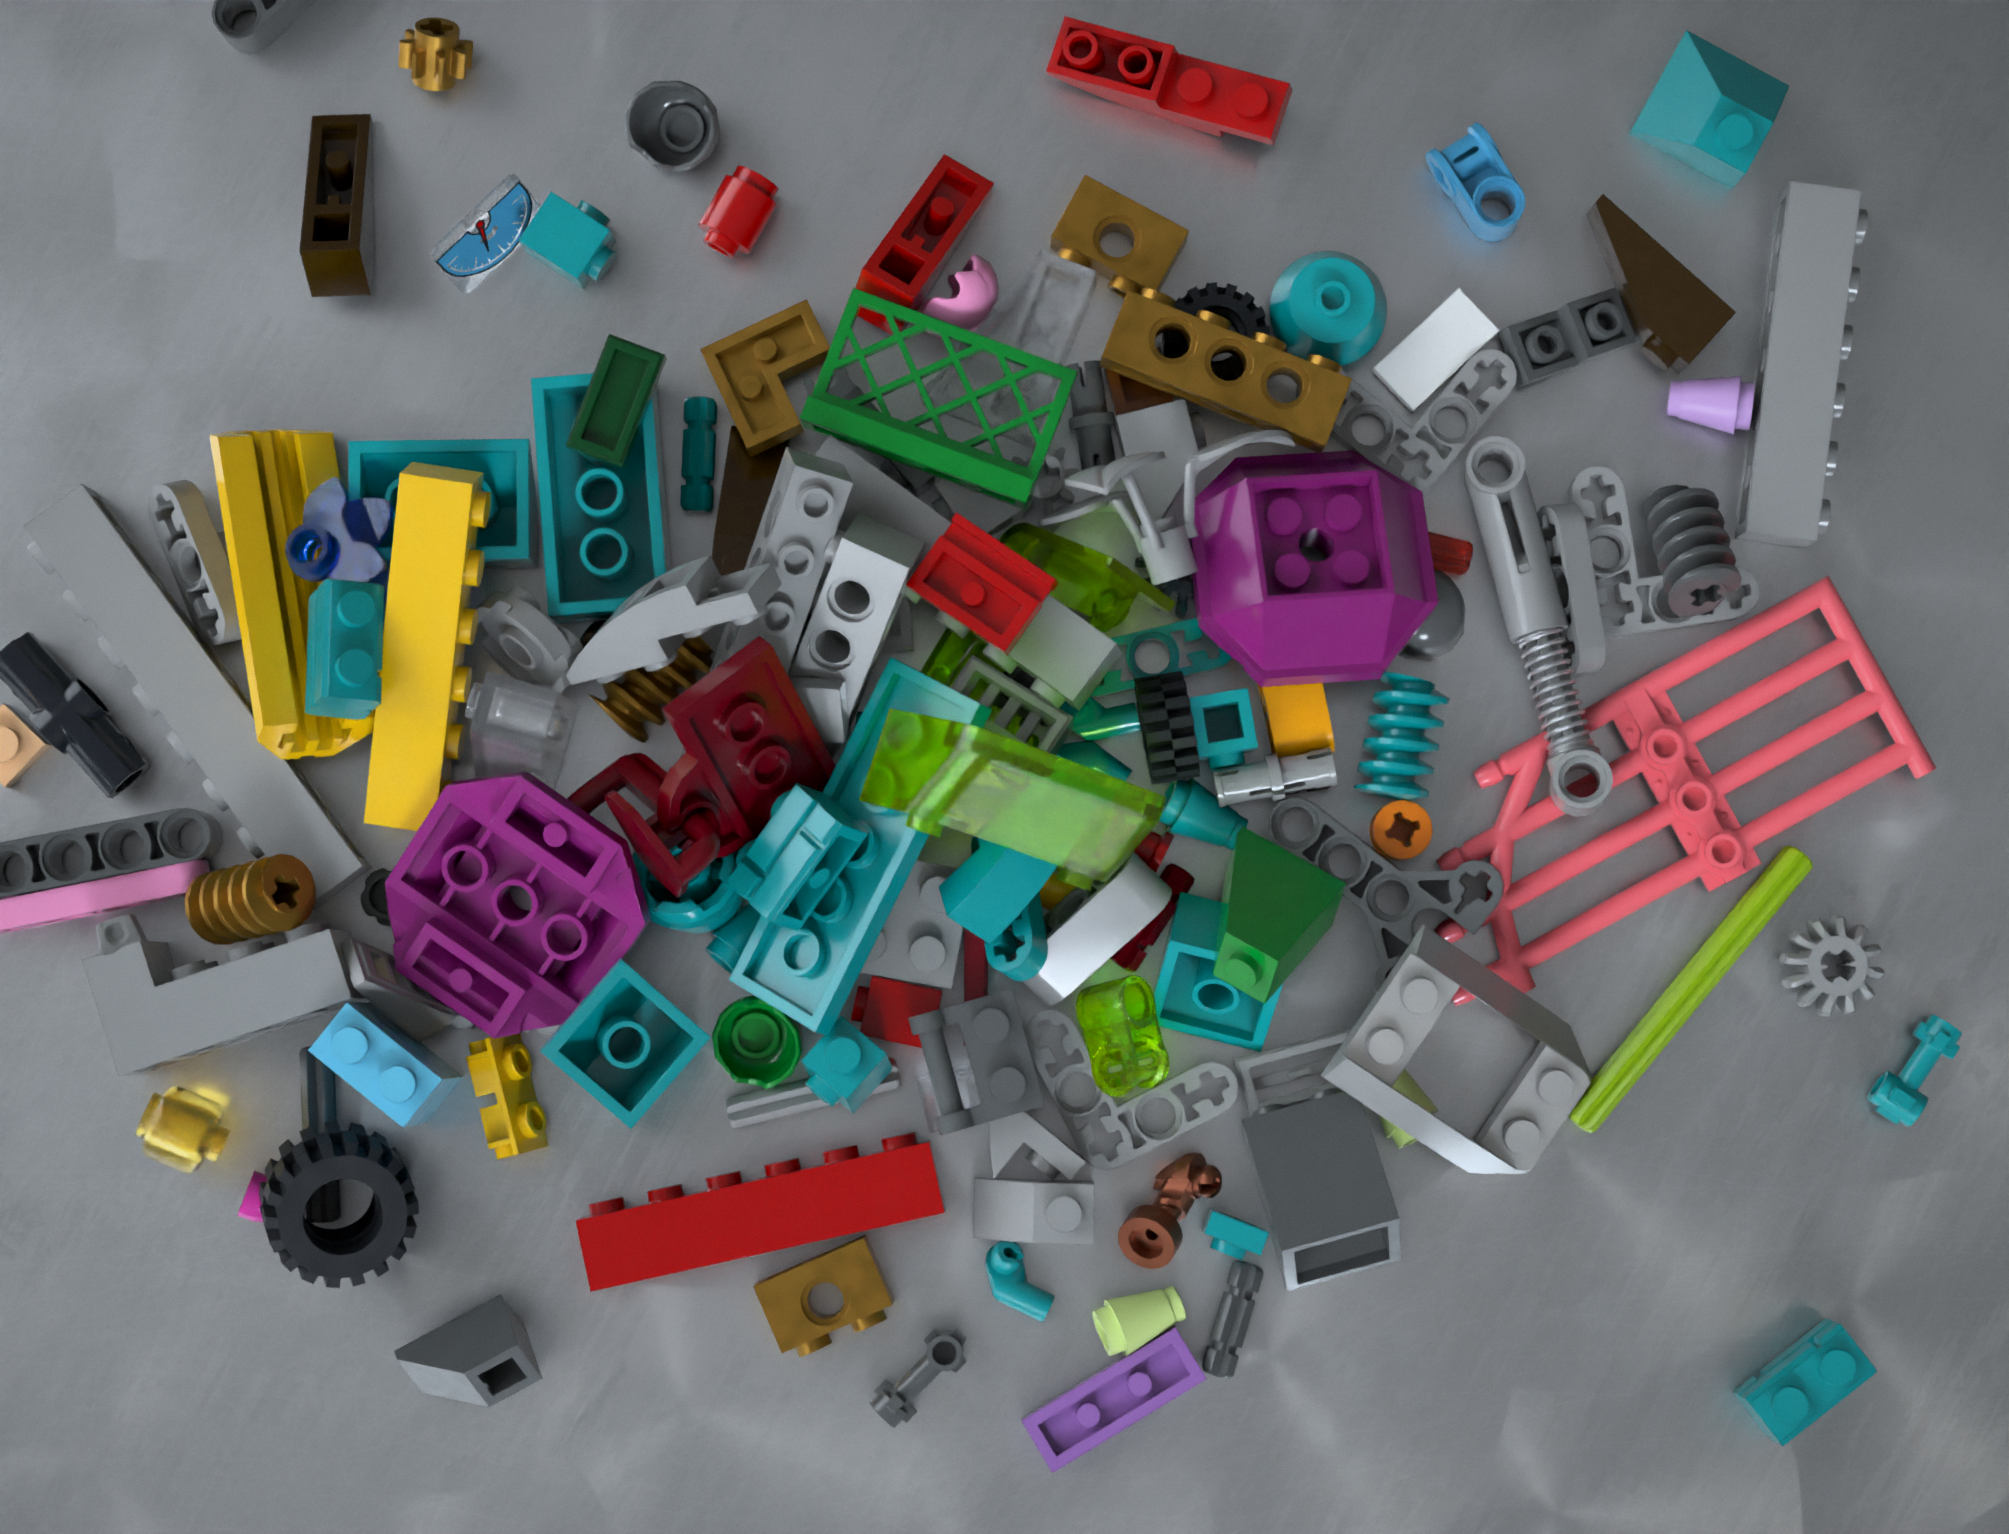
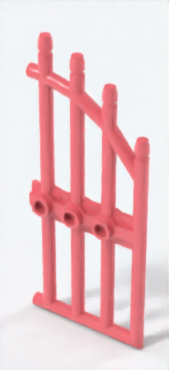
M1826 576L1583 709L1585 713L1581 715L1582 720H1588V723L1584 725L1585 730L1588 729L1592 732L1613 721L1630 751L1608 763L1613 777L1611 789L1642 773L1659 804L1511 884L1514 842L1566 814L1555 806L1550 795L1527 807L1549 756V750L1546 748L1551 742L1544 739L1548 732L1543 731L1500 754L1499 759H1491L1482 764L1473 772V776L1481 789L1501 782L1504 776L1508 774L1511 776L1515 774L1494 826L1463 842L1462 847H1454L1445 852L1436 862L1441 871L1455 870L1462 863L1471 860L1480 861L1489 856V863L1500 871L1505 883L1504 895L1499 905L1482 925L1483 927L1491 923L1500 958L1485 967L1505 981H1508L1521 992L1526 993L1536 987L1529 969L1698 877H1700L1708 892L1730 882L1762 864L1753 847L1905 764L1908 765L1915 779L1935 770L1936 766L1830 577ZM1820 608L1836 637L1835 640L1685 722L1681 720L1666 693L1667 690ZM1849 660L1866 691L1714 774L1710 772L1695 745L1696 742ZM1876 712L1879 713L1895 742L1894 744L1743 826L1739 824L1724 797L1725 794ZM1590 773L1566 786V788L1574 796L1580 798L1588 797L1597 791V782ZM1671 825L1688 856L1521 946L1512 914L1514 909ZM1488 887L1485 898L1486 901H1488L1493 894V892L1490 891ZM1450 917L1434 929V932L1448 942L1454 943L1465 937V933L1468 930ZM1459 987L1451 1000L1455 1006L1466 1004L1476 999V997L1462 987Z

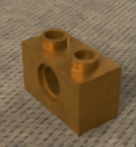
M1084 175L1051 235L1050 248L1058 252L1055 259L1060 264L1081 275H1086L1089 269L1110 280L1107 287L1125 299L1128 290L1138 294L1141 293L1142 288H1150L1160 292L1187 242L1189 230L1093 178ZM1120 232L1129 237L1133 248L1125 256L1112 257L1102 250L1100 246L1101 239L1108 233Z
M866 1234L760 1280L753 1286L781 1353L796 1348L799 1357L808 1355L831 1344L832 1340L829 1333L843 1326L851 1324L854 1333L886 1320L887 1316L884 1308L894 1303V1297ZM820 1283H831L837 1286L842 1292L844 1299L841 1310L831 1315L817 1312L810 1301V1293L814 1286Z

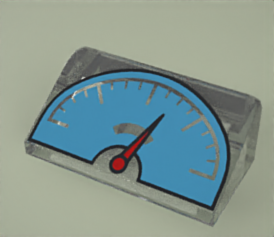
M514 173L512 175L509 174L429 251L430 254L428 256L436 267L463 294H470L521 245L518 239L541 207V204Z

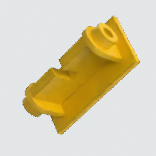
M521 1034L496 1039L489 1037L469 1043L471 1055L465 1058L468 1063L475 1095L479 1097L495 1093L498 1103L479 1109L488 1143V1150L494 1148L498 1160L549 1146L545 1133L547 1125L546 1116L543 1108L537 1101L531 1078L532 1061L527 1048L523 1045Z

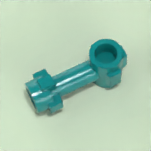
M1931 1014L1926 1023L1919 1022L1912 1035L1921 1042L1898 1077L1888 1070L1885 1071L1877 1079L1868 1094L1867 1100L1876 1105L1874 1111L1894 1124H1898L1900 1121L1907 1127H1910L1919 1118L1929 1099L1918 1091L1941 1055L1948 1059H1953L1960 1049V1046L1956 1043L1960 1039L1962 1032Z

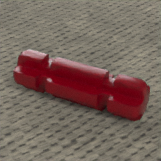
M1171 863L1167 865L1160 875V878L1172 889V895L1165 908L1110 958L1115 964L1128 972H1134L1139 968L1147 955L1144 950L1148 945H1154L1173 916L1176 908L1175 903L1179 898L1180 892L1188 893L1194 884L1195 878L1176 864Z

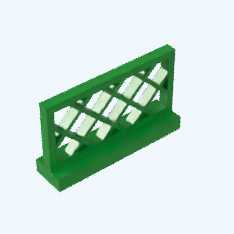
M853 288L812 395L807 397L800 420L806 429L825 436L831 434L846 444L1027 511L1035 491L1037 479L1078 371ZM863 307L885 315L893 335L861 349L852 331L860 308ZM894 319L912 325V327L900 332ZM925 331L941 336L949 356L917 370L904 341ZM849 339L855 352L841 358ZM950 340L969 347L956 353ZM898 344L910 374L878 388L865 358ZM981 352L997 357L1005 377L973 391L960 362ZM859 361L872 391L850 401L829 394L828 391L836 371ZM1007 361L1025 368L1012 374ZM954 365L966 395L934 409L921 379ZM1038 372L1060 380L1061 382L1053 402L1029 412L1016 382ZM915 382L928 412L906 422L891 417L883 396ZM1010 386L1023 415L994 429H990L978 399ZM877 400L882 413L863 405ZM971 403L984 433L962 443L948 438L938 417ZM1048 414L1042 432L1039 434L1034 420ZM932 420L938 434L918 426ZM1027 424L1036 443L1029 466L1025 467L1004 459L995 438ZM988 441L994 455L974 447Z

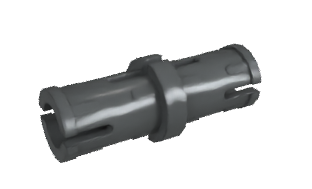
M1084 361L1087 386H1084L1082 368L1079 367V363L1067 365L1065 367L1078 371L1070 393L1073 417L1068 420L1070 432L1077 435L1081 469L1085 470L1097 466L1098 458L1100 465H1108L1116 460L1110 429L1115 426V417L1113 412H1108L1100 361Z

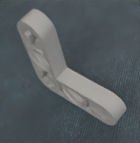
M1486 349L1477 352L1466 362L1412 428L1352 379L1343 405H1346L1350 395L1355 397L1360 403L1349 410L1341 426H1338L1336 423L1334 424L1330 436L1347 450L1356 452L1424 493L1435 484L1511 393L1517 378L1515 364L1507 354L1499 350ZM1494 364L1501 370L1497 380L1503 387L1499 390L1491 385L1479 397L1476 404L1486 407L1485 412L1480 414L1471 400L1454 393V389L1460 386L1465 395H1467L1480 378L1479 373L1474 368L1478 365L1486 370ZM1343 370L1341 371L1340 374L1351 378ZM1296 387V396H1295L1296 399H1297V398H1298V394H1299V392H1298V387ZM1448 406L1456 407L1466 415L1468 421L1467 430L1462 436L1447 438L1439 433L1435 425V415L1441 408ZM1365 413L1379 417L1385 428L1384 438L1378 444L1371 446L1358 442L1352 433V422L1356 417ZM1396 433L1405 439L1396 448L1410 459L1418 453L1426 458L1427 461L1423 465V470L1428 474V477L1425 480L1417 475L1410 481L1404 479L1401 472L1405 465L1393 454L1390 455L1386 464L1376 457L1389 447Z
M1592 466L1584 469L1572 480L1568 488V503H1575L1580 507L1585 521L1592 522L1596 518L1593 501L1583 500L1581 492L1590 486V479H1597L1600 488H1609L1611 496L1602 502L1603 520L1614 515L1617 525L1602 524L1593 527L1587 533L1589 545L1598 536H1609L1619 544L1621 558L1616 566L1601 568L1595 565L1593 561L1592 563L1595 579L1607 580L1621 573L1625 575L1626 583L1614 585V592L1617 603L1627 604L1629 613L1620 618V626H1613L1611 617L1602 616L1605 637L1617 638L1728 622L1748 615L1756 607L1760 598V587L1757 578L1749 570L1741 566H1735L1742 577L1740 587H1744L1745 597L1736 601V609H1730L1728 600L1723 599L1707 615L1669 618L1663 615L1656 603L1659 590L1663 588L1662 575L1645 578L1638 577L1625 488L1621 478L1614 470L1605 466ZM1606 584L1597 589L1600 607L1608 603L1609 596Z
M1056 1010L1038 1012L1030 1019L1025 1028V1036L1031 1057L1082 1157L1089 1165L1097 1169L1111 1170L1126 1164L1223 1114L1233 1106L1238 1097L1239 1085L1231 1069L1219 1062L1207 1061L1197 1064L1117 1106L1076 1025L1068 1015ZM1046 1019H1049L1053 1026L1064 1024L1067 1028L1068 1034L1061 1039V1044L1067 1056H1070L1075 1049H1079L1083 1057V1062L1065 1065L1053 1077L1049 1075L1045 1067L1046 1064L1057 1062L1052 1050L1048 1046L1038 1049L1034 1042V1038L1041 1034L1038 1024ZM1209 1071L1213 1078L1224 1076L1228 1086L1220 1091L1223 1101L1213 1105L1210 1099L1203 1098L1191 1104L1193 1109L1198 1112V1116L1187 1121L1183 1103L1171 1091V1088L1183 1083L1184 1093L1187 1095L1202 1086L1199 1076L1204 1072ZM1083 1072L1094 1081L1096 1087L1095 1095L1092 1101L1085 1106H1071L1062 1098L1060 1092L1061 1084L1064 1078L1071 1073ZM1155 1098H1163L1169 1101L1176 1113L1172 1127L1161 1133L1149 1131L1141 1120V1111L1144 1105L1149 1100ZM1103 1102H1106L1111 1113L1110 1115L1099 1116L1100 1121L1108 1133L1118 1130L1122 1137V1140L1115 1145L1118 1155L1108 1160L1102 1152L1092 1155L1089 1151L1088 1145L1096 1140L1089 1123L1087 1122L1078 1130L1073 1122L1074 1117L1091 1114Z

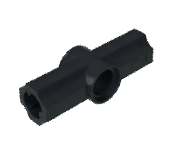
M27 632L21 637L12 640L0 651V679L8 685L12 693L32 712L29 716L32 723L56 749L65 755L68 753L108 798L113 799L143 776L144 771L150 764L144 758V755L139 753L133 743L108 718L111 713L106 705L82 680L76 676L71 677L33 633Z

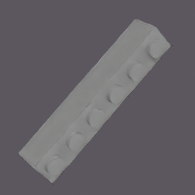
M1790 181L1778 195L1755 375L1756 384L1750 430H1748L1734 539L1806 548L1817 542L1818 534L1824 535L1827 531L1831 503L1830 500L1823 499L1825 476L1831 477L1833 475L1838 457L1837 441H1830L1833 418H1840L1846 392L1845 384L1837 382L1840 360H1847L1853 338L1852 325H1845L1847 302L1853 303L1855 301L1860 283V268L1852 267L1855 244H1862L1868 219L1867 210L1859 209L1862 190Z
M830 434L815 453V456L844 464L853 481L838 529L846 532L857 514L861 513L925 542L913 571L914 573L939 536H943L951 522ZM907 587L904 597L917 604L921 597ZM1050 594L1044 600L1042 608L1008 656L988 642H986L988 645L982 652L1009 674L1018 666L1036 679L1030 689L1055 708L1059 709L1066 701L1078 711L1122 654L1117 643ZM939 611L935 616L941 624L962 639L970 631L942 611Z

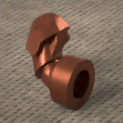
M1187 1153L1163 1168L1155 1177L1157 1180L1153 1185V1190H1159L1153 1204L1142 1205L1133 1209L1118 1232L1119 1246L1124 1255L1136 1265L1148 1269H1158L1166 1266L1182 1243L1183 1234L1178 1221L1185 1219L1195 1199H1199L1201 1196L1213 1198L1220 1192L1222 1186L1221 1172L1216 1166L1207 1165L1205 1157L1201 1153Z

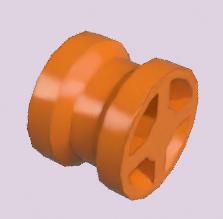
M1407 800L1393 801L1380 808L1371 818L1368 829L1369 839L1373 848L1387 859L1393 861L1408 860L1421 854L1429 845L1433 833L1432 822L1426 810L1417 803Z

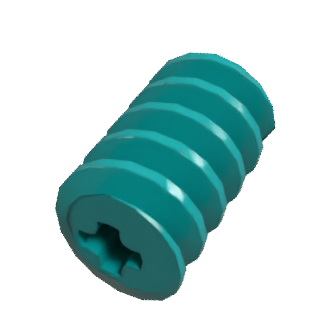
M1385 672L1379 680L1391 687L1392 690L1375 692L1372 701L1386 710L1387 713L1370 715L1367 724L1382 734V736L1365 738L1362 743V748L1377 758L1375 760L1359 762L1357 766V771L1372 781L1371 783L1354 785L1353 789L1395 800L1410 801V799L1428 797L1429 791L1414 782L1415 776L1433 774L1434 767L1419 758L1420 753L1439 750V744L1424 735L1425 730L1443 728L1445 722L1429 711L1431 706L1449 704L1450 698L1437 691L1435 684L1430 681L1399 673Z

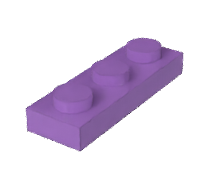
M1173 1326L1130 1355L1121 1357L1021 1418V1421L1053 1473L1207 1378L1176 1326Z

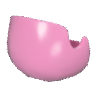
M973 254L962 272L949 275L948 282L952 286V296L950 298L933 297L932 299H927L918 312L974 333H978L984 327L996 307L999 286L997 274L991 263L981 256ZM928 332L929 334L942 339L941 336Z

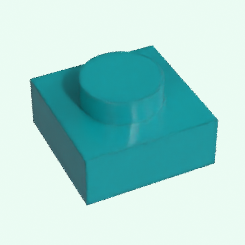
M1209 1208L1201 1229L1205 1234L1213 1236L1210 1248L1240 1260L1244 1259L1247 1250L1261 1255L1269 1235L1266 1229L1213 1208Z

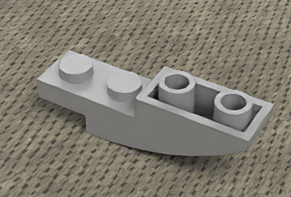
M711 555L680 565L656 577L624 601L578 654L566 676L571 685L596 679L597 683L604 684L619 678L629 670L644 667L646 671L650 672L661 669L677 658V649L686 638L699 636L710 630L714 625L732 621L734 625H744L759 618L767 610L765 604L782 583L772 563L722 576Z

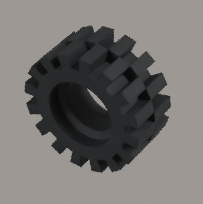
M1217 282L1207 283L1205 288L1199 290L1196 286L1188 290L1186 296L1182 299L1179 297L1174 305V308L1196 316L1198 310H1205L1224 317L1231 322L1237 333L1252 338L1254 332L1270 335L1269 325L1266 326V314L1262 306L1257 308L1253 303L1255 298L1251 294L1246 292L1243 295L1237 292V286L1227 283L1226 288L1217 287ZM1174 331L1162 333L1164 357L1175 359L1183 356L1188 351V344L1181 334ZM1233 354L1221 361H1211L1212 371L1222 380L1232 381L1243 375V365Z
M1176 671L1134 679L1139 724L1152 785L1200 777L1197 739L1194 732L1193 715L1191 714L1190 700L1183 672Z

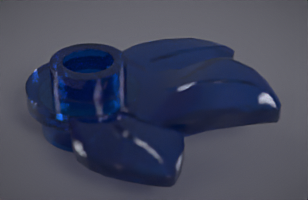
M333 477L313 490L307 498L303 510V524L294 529L287 539L285 554L290 568L297 576L310 582H320L328 578L364 583L373 582L385 572L388 566L382 554L375 547L384 541L391 529L393 504L386 499L377 497L349 501L347 491L339 478ZM323 545L320 555L314 560L315 551Z

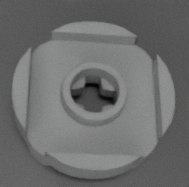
M517 585L513 586L507 593L495 591L490 593L475 608L478 610V624L482 621L488 633L481 641L483 647L492 659L511 677L528 688H531L537 681L551 686L544 693V695L557 696L570 685L566 674L578 654L582 651L583 645L571 631L564 627H556L541 613L538 601L529 591Z

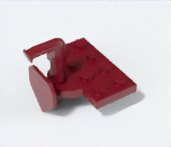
M761 636L755 638L662 708L686 750V753L669 769L668 773L647 755L632 753L619 757L567 798L588 814L606 801L641 861L653 876L677 898L686 892L689 881L707 868L715 858L726 857L741 849L749 841L757 839L772 818L771 808L780 795L792 790L796 783L823 792L836 767L774 648ZM626 787L649 807L654 814L644 820L639 812L617 792ZM677 846L682 852L674 857L669 850Z

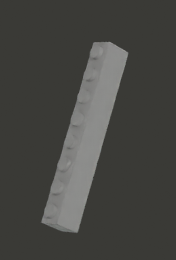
M80 484L24 525V528L34 540L33 543L27 546L34 559L46 573L50 575L57 571L69 588L62 593L67 604L83 622L91 618L104 635L97 640L103 653L117 669L126 665L138 682L132 688L134 695L150 715L154 717L161 713L173 729L167 735L168 741L187 764L194 760L198 763L208 777L202 783V787L221 811L224 812L229 807L243 825V827L237 830V834L255 858L260 859L264 855L272 857L277 854H287L303 861L311 871L316 886V899L313 910L318 909L372 869V866L294 760H281L257 741L252 703L211 647L199 637L194 624L96 491Z

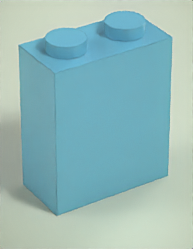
M347 1002L308 1049L311 1054L403 1128L426 1123L464 1077L422 1042L411 1038L371 1002Z

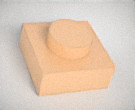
M3 703L0 706V783L4 787L11 788L52 745L10 705Z

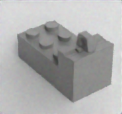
M127 914L96 925L100 954L82 960L118 1076L148 1074L342 1009L347 1002H363L368 1000L353 987L341 952V943L350 937L353 938L351 931L332 929L331 923L321 925L320 922H314L287 931L285 936L288 943L276 947L274 942L263 944L262 941L237 947L227 952L230 962L218 965L217 961L205 963V960L175 968L168 943L148 941L136 916Z

